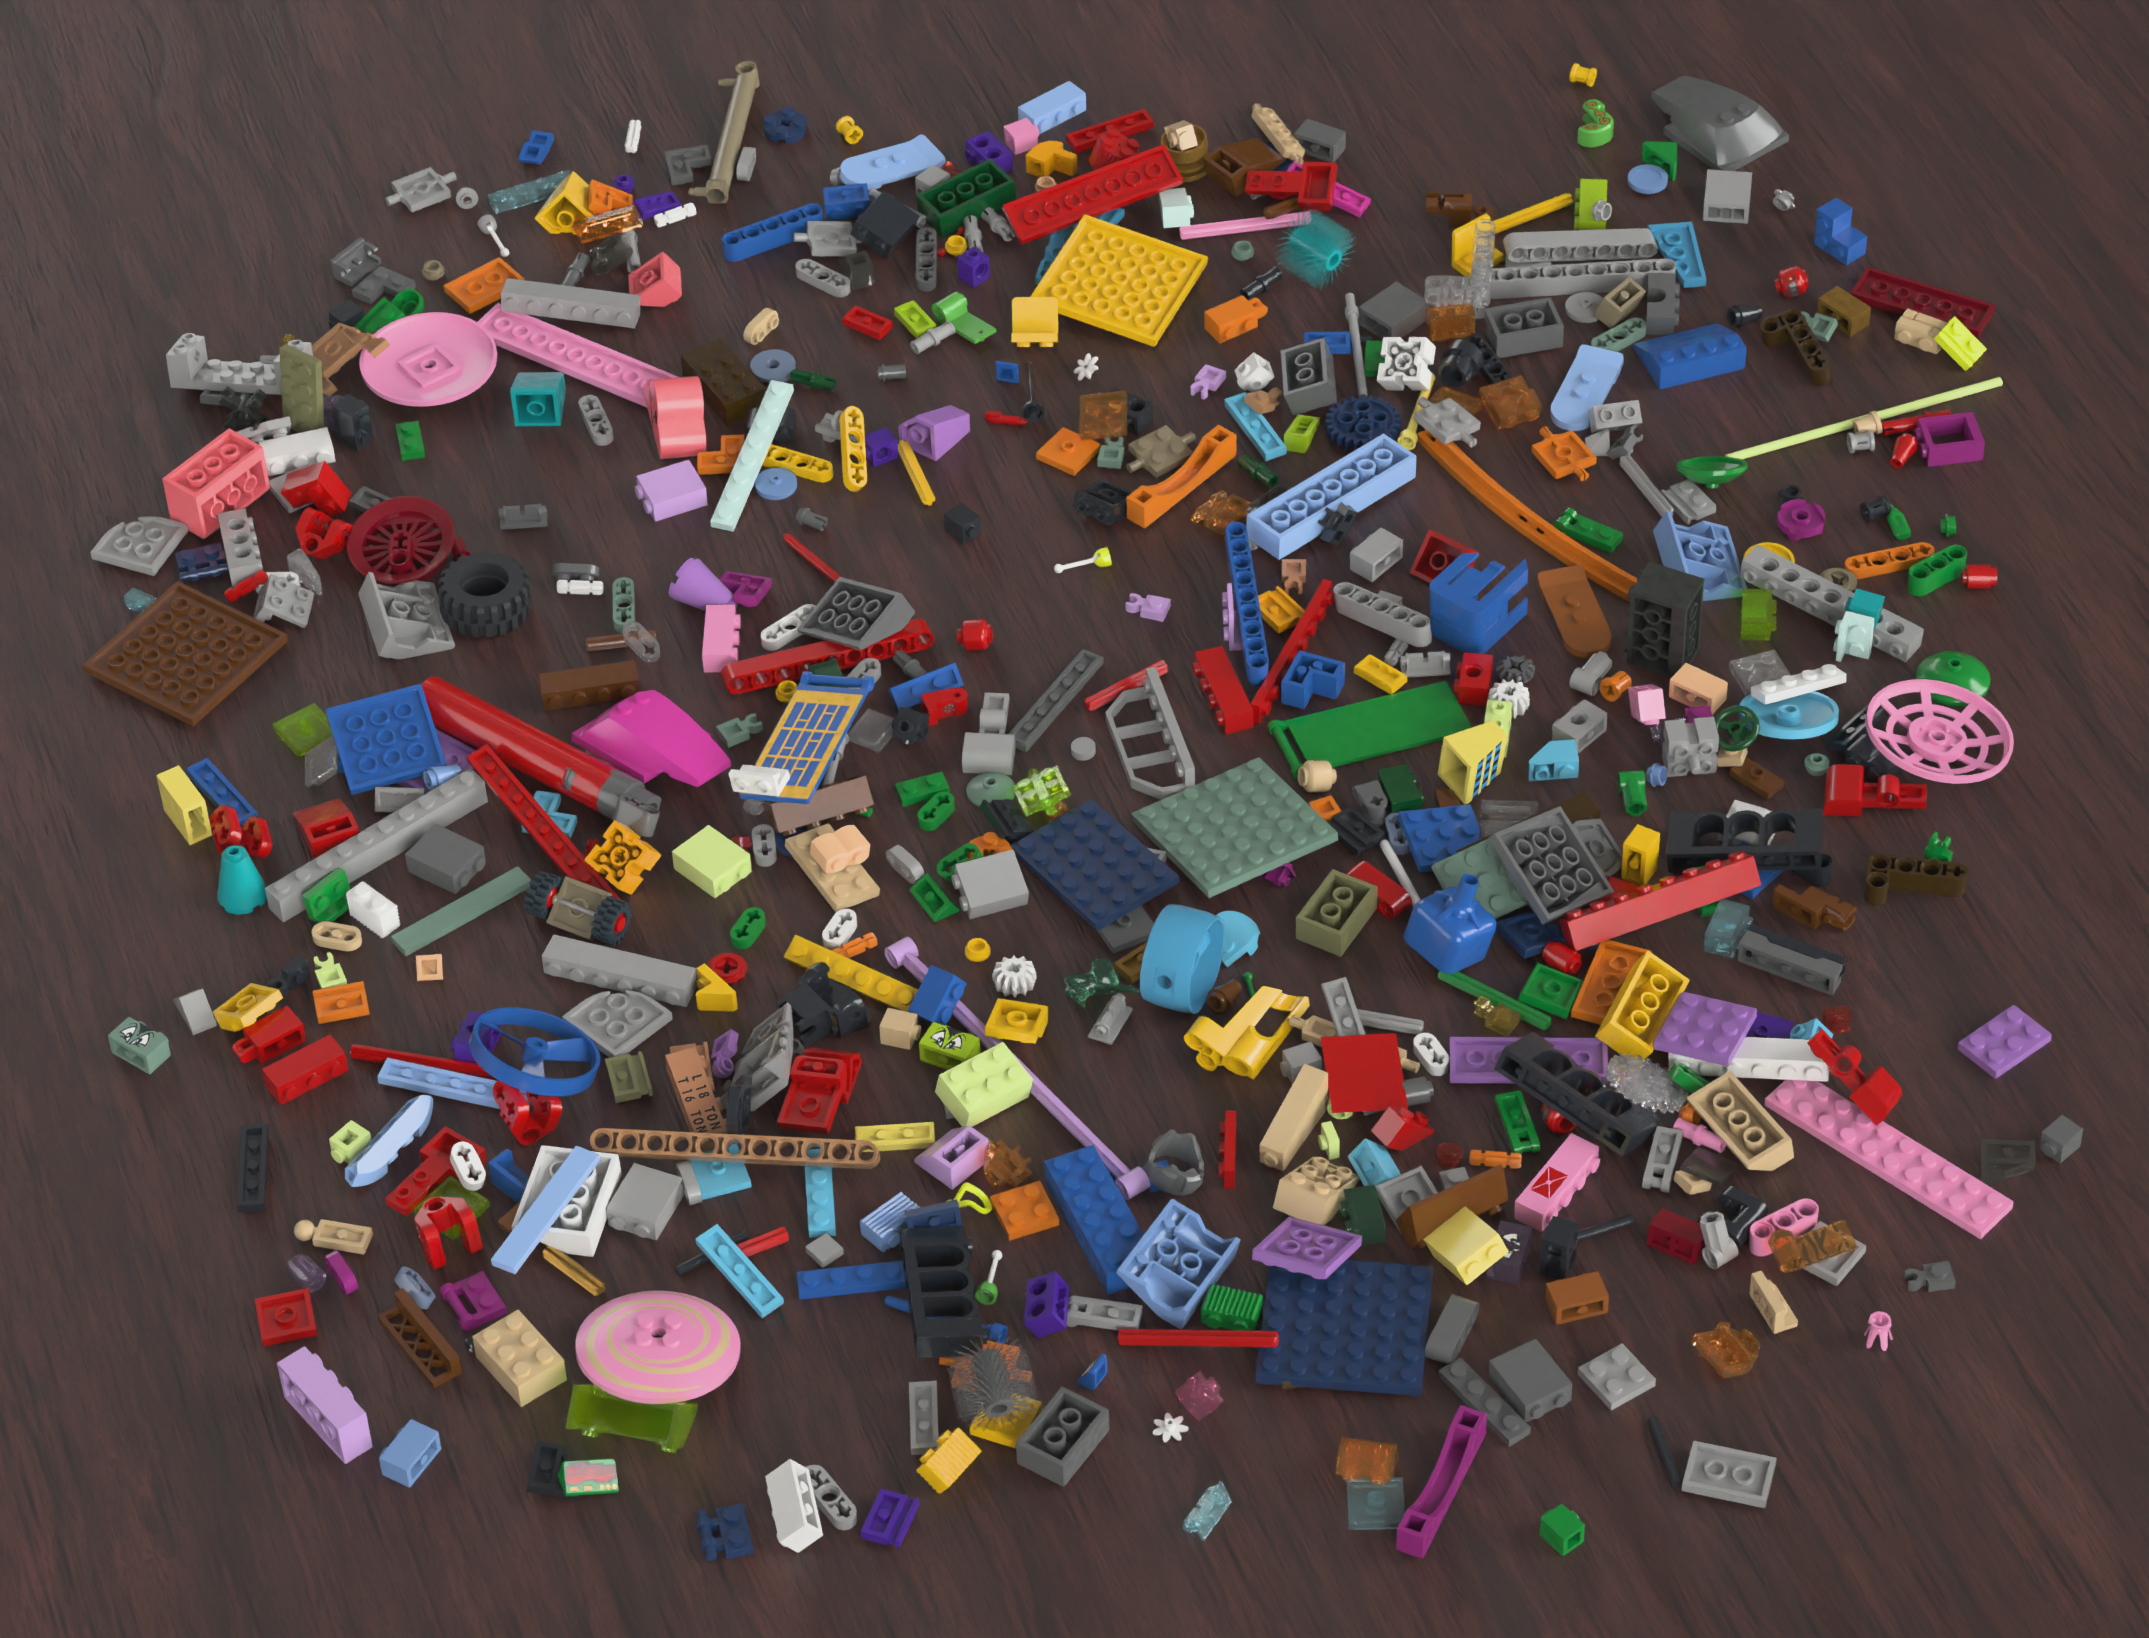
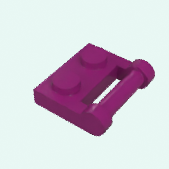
M483 1271L454 1284L446 1283L439 1289L442 1298L449 1302L458 1316L459 1325L464 1331L472 1330L507 1314L506 1306ZM463 1294L475 1314L472 1315L467 1312L458 1298L459 1295Z

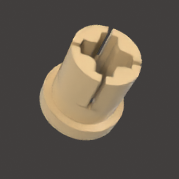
M1871 411L1869 415L1852 421L1855 434L1867 433L1868 430H1872L1875 434L1882 433V424L1876 411Z

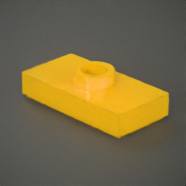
M1371 654L1354 666V673L1389 694L1395 693L1407 682V675Z

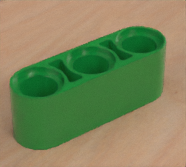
M1951 545L1910 567L1907 582L1909 594L1917 597L1924 596L1960 577L1962 569L1966 567L1967 550L1961 545Z

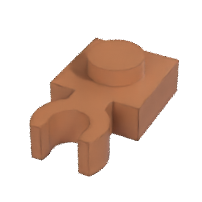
M1282 559V583H1284V591L1289 594L1290 588H1297L1298 594H1302L1303 583H1306V559Z

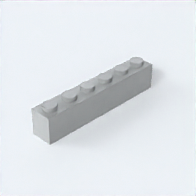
M507 278L501 291V311L635 328L640 316L641 295Z
M553 935L542 954L545 974L626 993V990L645 994L654 1000L667 1002L672 1005L687 1007L697 988L696 968L563 936Z

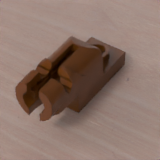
M1427 191L1426 215L1449 216L1448 227H1461L1484 214L1490 216V222L1493 221L1494 207L1471 206L1472 194L1450 193L1449 191H1444L1443 196H1440L1439 191Z
M1780 884L1773 891L1772 908L1813 930L1822 922H1825L1837 929L1846 931L1853 925L1856 919V915L1853 913L1857 910V907L1846 901L1839 903L1840 898L1832 896L1814 886H1810L1802 895Z

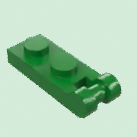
M1566 508L1562 513V517L1557 518L1553 524L1555 528L1565 535L1608 553H1612L1623 540V532L1578 515L1572 508Z
M1521 1090L1495 1095V1104L1510 1142L1511 1151L1521 1155L1522 1152L1531 1151V1153L1540 1152V1142ZM1527 1137L1528 1141L1520 1142L1519 1139Z

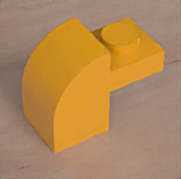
M1042 142L1034 146L1026 154V172L1037 177L1049 176L1054 170L1070 176H1074L1078 172L1077 154L1064 150L1062 142Z

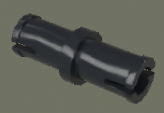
M1274 266L1262 276L1258 275L1252 283L1240 290V295L1250 300L1260 293L1267 292L1271 285L1283 278L1281 271Z

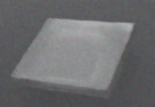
M867 709L849 731V741L881 752L893 737L892 721L894 718Z
M333 735L305 753V786L308 788L313 784L316 786L321 785L337 772V747Z

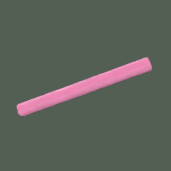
M1309 211L1299 212L1300 225L1301 222L1302 225L1305 222L1303 213L1307 217L1306 223L1307 220L1311 221V219H1308V217L1310 218ZM1298 212L1284 214L1273 219H1266L1264 216L1184 226L1179 228V235L1182 240L1293 227V223H1295V226H1298Z

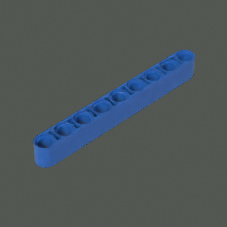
M1232 522L1225 529V548L1246 679L1253 686H1261L1268 675L1269 659L1248 532L1243 523Z

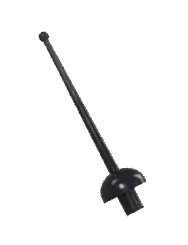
M1027 361L1030 401H1027L1022 406L1021 414L1029 422H1036L1043 418L1044 407L1040 402L1034 400L1031 372L1032 362Z

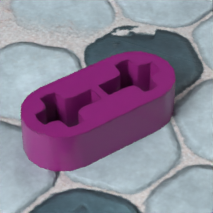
M337 1250L324 1256L329 1273L344 1295L359 1289L353 1272Z

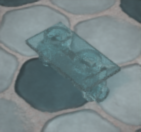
M1219 1481L1216 1486L1206 1488L1196 1504L1199 1509L1193 1508L1190 1514L1183 1520V1529L1188 1533L1198 1532L1202 1541L1206 1539L1232 1502L1222 1481Z

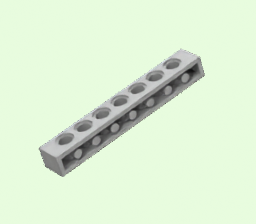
M1758 544L1742 560L1741 579L1835 627L1839 619L1842 620L1846 613L1845 606L1848 597L1853 598L1854 593ZM1882 608V614L1875 630L1873 629L1872 646L1907 662L1921 646L1924 629Z

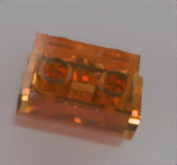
M1342 1437L1338 1450L1335 1474L1342 1475V1479L1348 1481H1359V1477L1370 1479L1372 1484L1386 1485L1387 1481L1391 1482L1393 1480L1395 1466L1399 1461L1400 1451H1397L1398 1444Z

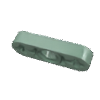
M1631 318L1592 339L1591 346L1618 352L1645 337L1646 321L1641 318ZM1620 336L1624 339L1618 340L1614 339L1613 337Z
M627 577L618 578L613 582L614 629L619 633H629L635 628V587L633 580ZM626 588V594H622V589ZM622 603H628V604H630L628 607H619V606H618V605H620V604H622ZM622 617L627 618L626 622H622Z

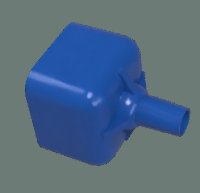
M1464 874L1458 887L1438 890L1434 894L1419 900L1414 905L1403 935L1408 945L1444 973H1456L1482 961L1487 954L1496 930V920L1493 915L1484 909L1478 900L1474 899L1479 880L1472 874Z

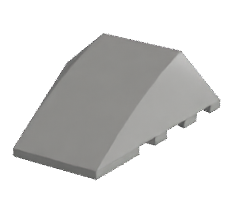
M788 1002L752 1031L741 1052L744 1057L736 1062L733 1071L735 1075L732 1082L727 1080L722 1088L726 1092L722 1097H719L723 1109H727L729 1086L741 1075L752 1076L751 1111H755L788 1085L793 1055L792 1009Z

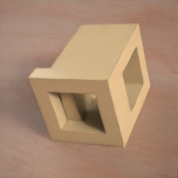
M1183 120L1164 127L1170 149L1175 147L1182 151L1198 145L1191 123Z

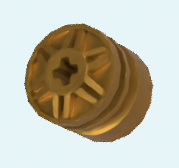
M1193 125L1197 146L1182 151L1175 147L1170 149L1166 133L1164 132L1161 137V145L1164 144L1183 178V182L1199 180L1207 174L1203 159L1209 154L1207 134L1204 129L1197 125Z

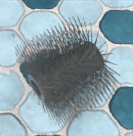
M987 1342V1349H984L983 1346V1350L979 1348L977 1353L970 1350L975 1355H964L968 1357L964 1359L971 1360H961L963 1364L958 1365H967L968 1367H953L959 1371L951 1372L952 1374L950 1375H953L955 1381L962 1379L958 1381L962 1383L955 1384L957 1382L954 1380L950 1381H953L951 1383L954 1386L959 1385L955 1389L957 1390V1395L961 1399H965L963 1401H967L960 1403L962 1401L956 1399L958 1400L956 1404H964L962 1405L963 1407L967 1406L965 1408L970 1409L963 1410L968 1411L965 1413L971 1412L972 1415L976 1414V1418L986 1413L982 1416V1420L988 1416L990 1417V1422L992 1417L997 1419L998 1425V1417H1001L1002 1420V1416L1007 1417L1008 1413L1011 1416H1015L1011 1411L1034 1409L1014 1406H1023L1026 1404H1022V1402H1031L1025 1400L1018 1401V1399H1025V1396L1034 1400L1027 1395L1035 1394L1034 1392L1036 1391L1031 1390V1385L1024 1387L1028 1385L1023 1383H1026L1025 1381L1030 1377L1029 1373L1031 1372H1028L1025 1366L1019 1368L1023 1365H1018L1021 1363L1014 1359V1357L1017 1360L1020 1359L1016 1357L1018 1351L1009 1352L1013 1349L1011 1347L1000 1353L1003 1350V1346H999L995 1350L993 1344V1349H989Z

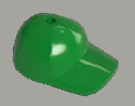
M413 288L403 289L391 302L406 317L421 314L425 305L423 296Z

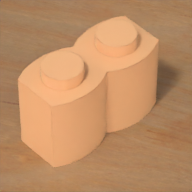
M848 825L834 833L823 834L812 840L810 854L825 873L839 872L847 865L864 862L869 857L870 843L855 825Z

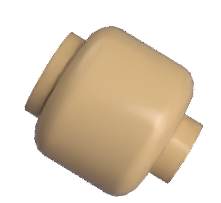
M1308 760L1298 770L1299 785L1310 793L1327 792L1331 789L1332 784L1336 782V771L1332 769L1331 764L1326 760Z

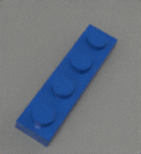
M208 758L186 768L190 779L217 808L220 805H226L237 811L240 826L251 816L258 817L255 809Z
M902 1261L797 1272L800 1300L905 1288Z

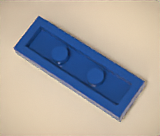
M952 663L889 688L888 692L895 710L898 712L899 707L909 708L921 703L922 694L961 687L964 684L956 663Z

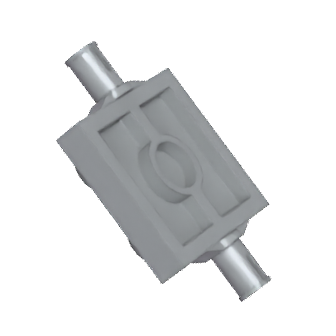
M430 167L391 182L392 189L396 194L385 197L386 203L390 206L402 202L411 212L439 203L451 197L450 189L446 184L456 181V174L451 172L442 176L435 173Z
M807 221V233L794 232L793 234L794 242H807L810 246L811 255L819 257H856V243H862L850 235L852 231L851 222Z
M1421 397L1418 400V405L1423 409L1415 413L1414 420L1443 444L1457 440H1463L1470 447H1474L1477 444V439L1470 434L1480 430L1481 422L1453 399L1448 398L1436 404L1431 403L1425 397Z

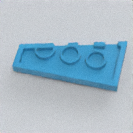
M1692 222L1647 225V229L1651 230L1664 259H1670L1675 262V274L1683 288L1706 286L1707 279Z

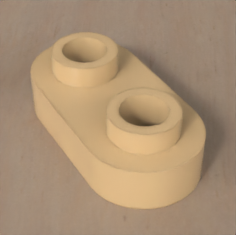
M770 308L763 309L746 326L744 340L753 345L761 342L768 333L777 327L779 323L778 313Z
M320 922L312 928L313 942L320 947L353 951L362 944L361 932L354 926L333 922Z

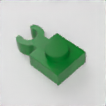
M1935 831L1925 848L1924 859L1952 862L1953 851L1947 849L1951 843V838L1947 836L1944 842L1938 839V832Z

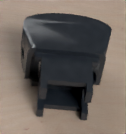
M823 961L809 967L805 974L799 978V988L775 1002L777 1009L787 1002L791 1005L793 1027L802 1035L800 1042L804 1049L829 1033L842 1037L846 1034L868 1028L872 1023L866 1004L855 991H852L840 982L828 980L827 973L830 971V967Z

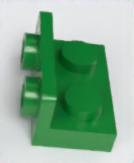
M339 867L302 895L309 919L316 923L333 922L349 909L346 893L351 889L345 870Z

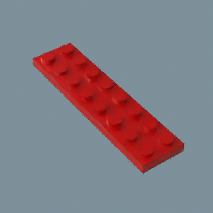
M1163 144L1004 204L1002 210L1020 244L1023 245L1076 225L1084 215L1097 217L1183 184V178L1166 146Z

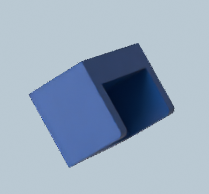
M506 1149L488 1162L491 1182L518 1204L521 1202L530 1176L514 1165L512 1151Z

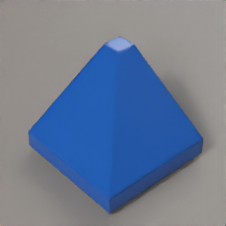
M1002 361L995 362L996 380L1019 383L1018 364Z

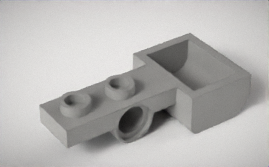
M985 692L983 708H981L980 731L979 733L965 732L962 752L963 773L983 774L997 772L1004 775H1012L1016 748L1015 735L1005 734L1010 702L1009 694Z

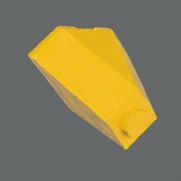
M574 171L571 172L557 186L534 219L550 234L566 232L582 235L597 220L596 214L588 209L589 185Z

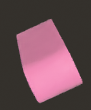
M1801 1199L1754 1222L1750 1227L1749 1234L1750 1252L1756 1256H1767L1783 1248L1781 1245L1786 1243L1789 1245L1794 1240L1807 1236L1817 1225L1819 1212L1817 1203L1811 1199Z

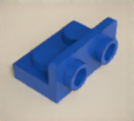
M867 183L823 188L827 221L858 219L870 206Z

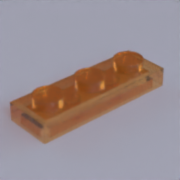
M634 205L573 222V229L582 244L643 226V220Z

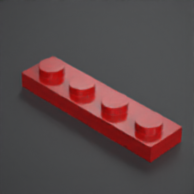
M1145 109L1068 133L1066 134V142L1075 153L1094 148L1099 135L1103 132H1108L1109 128L1117 129L1121 135L1127 137L1154 128V120Z

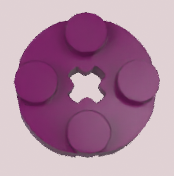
M1794 499L1785 502L1777 514L1779 529L1793 541L1820 535L1823 532L1825 523V512L1820 505L1814 502L1813 505L1807 504L1804 499Z

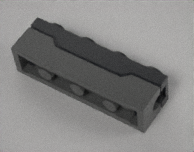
M1751 923L1739 942L1737 961L1833 996L1845 976L1847 958Z

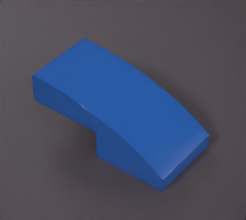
M532 130L529 141L523 144L518 161L540 165L553 144V133Z

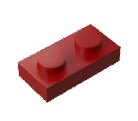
M856 305L842 318L844 326L877 340H881L893 328L891 320Z

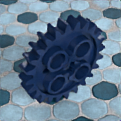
M1360 395L1359 399L1351 396L1350 401L1343 398L1342 404L1335 403V408H1329V413L1326 414L1325 429L1327 430V436H1331V441H1337L1338 447L1345 445V450L1352 447L1354 451L1383 433L1392 440H1397V434H1400L1401 418L1399 417V411H1395V406L1389 407V401L1381 403V397L1373 400L1372 395L1368 399H1364L1363 395Z

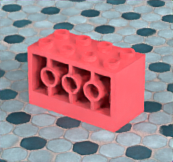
M230 428L162 478L170 519L187 524L188 531L202 539L207 538L220 528L218 513L244 509L270 489L263 447Z

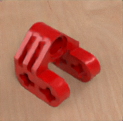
M308 507L301 514L295 529L303 552L317 560H323L343 551L347 547L348 535L352 525L340 519L333 520L321 511Z
M220 805L209 817L217 851L220 855H222L226 848L234 845L244 847L247 852L249 851L250 855L265 859L270 854L272 839L266 820L251 816L240 826L237 811L226 805Z
M498 1080L493 1087L494 1100L501 1109V1117L522 1146L532 1145L556 1128L562 1114V1103L558 1096H545L526 1092L529 1102L534 1107L533 1112L530 1113L529 1104L521 1091Z
M430 1198L425 1201L414 1218L417 1225L416 1229L419 1233V1240L422 1243L425 1257L432 1270L446 1265L439 1233L453 1228L454 1225L458 1226L463 1245L469 1254L483 1249L475 1215L463 1198Z

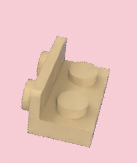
M1762 1271L1752 1273L1749 1295L1772 1332L1775 1334L1798 1326L1797 1318L1777 1286L1771 1280H1767Z

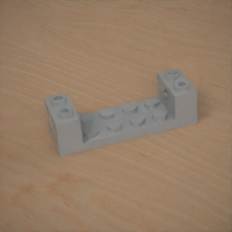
M193 333L182 335L166 354L171 388L223 391L228 386L234 392L255 393L260 389L266 394L282 395L280 354L273 361V365L263 364L262 362L242 363L238 360L224 362L219 359H212L208 361L204 336H198ZM292 340L287 344L313 356L311 342Z

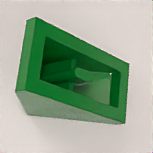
M1645 141L1642 143L1641 161L1662 168L1666 171L1670 180H1676L1677 142Z

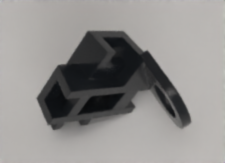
M1343 502L1340 503L1336 511L1326 507V516L1323 520L1319 519L1317 522L1325 527L1324 532L1318 538L1337 546L1344 535L1347 536L1358 513L1350 505L1346 506Z

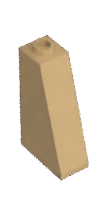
M1307 1064L1303 1065L1260 1143L1261 1163L1281 1171L1285 1170L1327 1110V1072Z

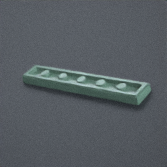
M517 866L392 935V943L405 956H408L527 890V887L530 888L531 879Z

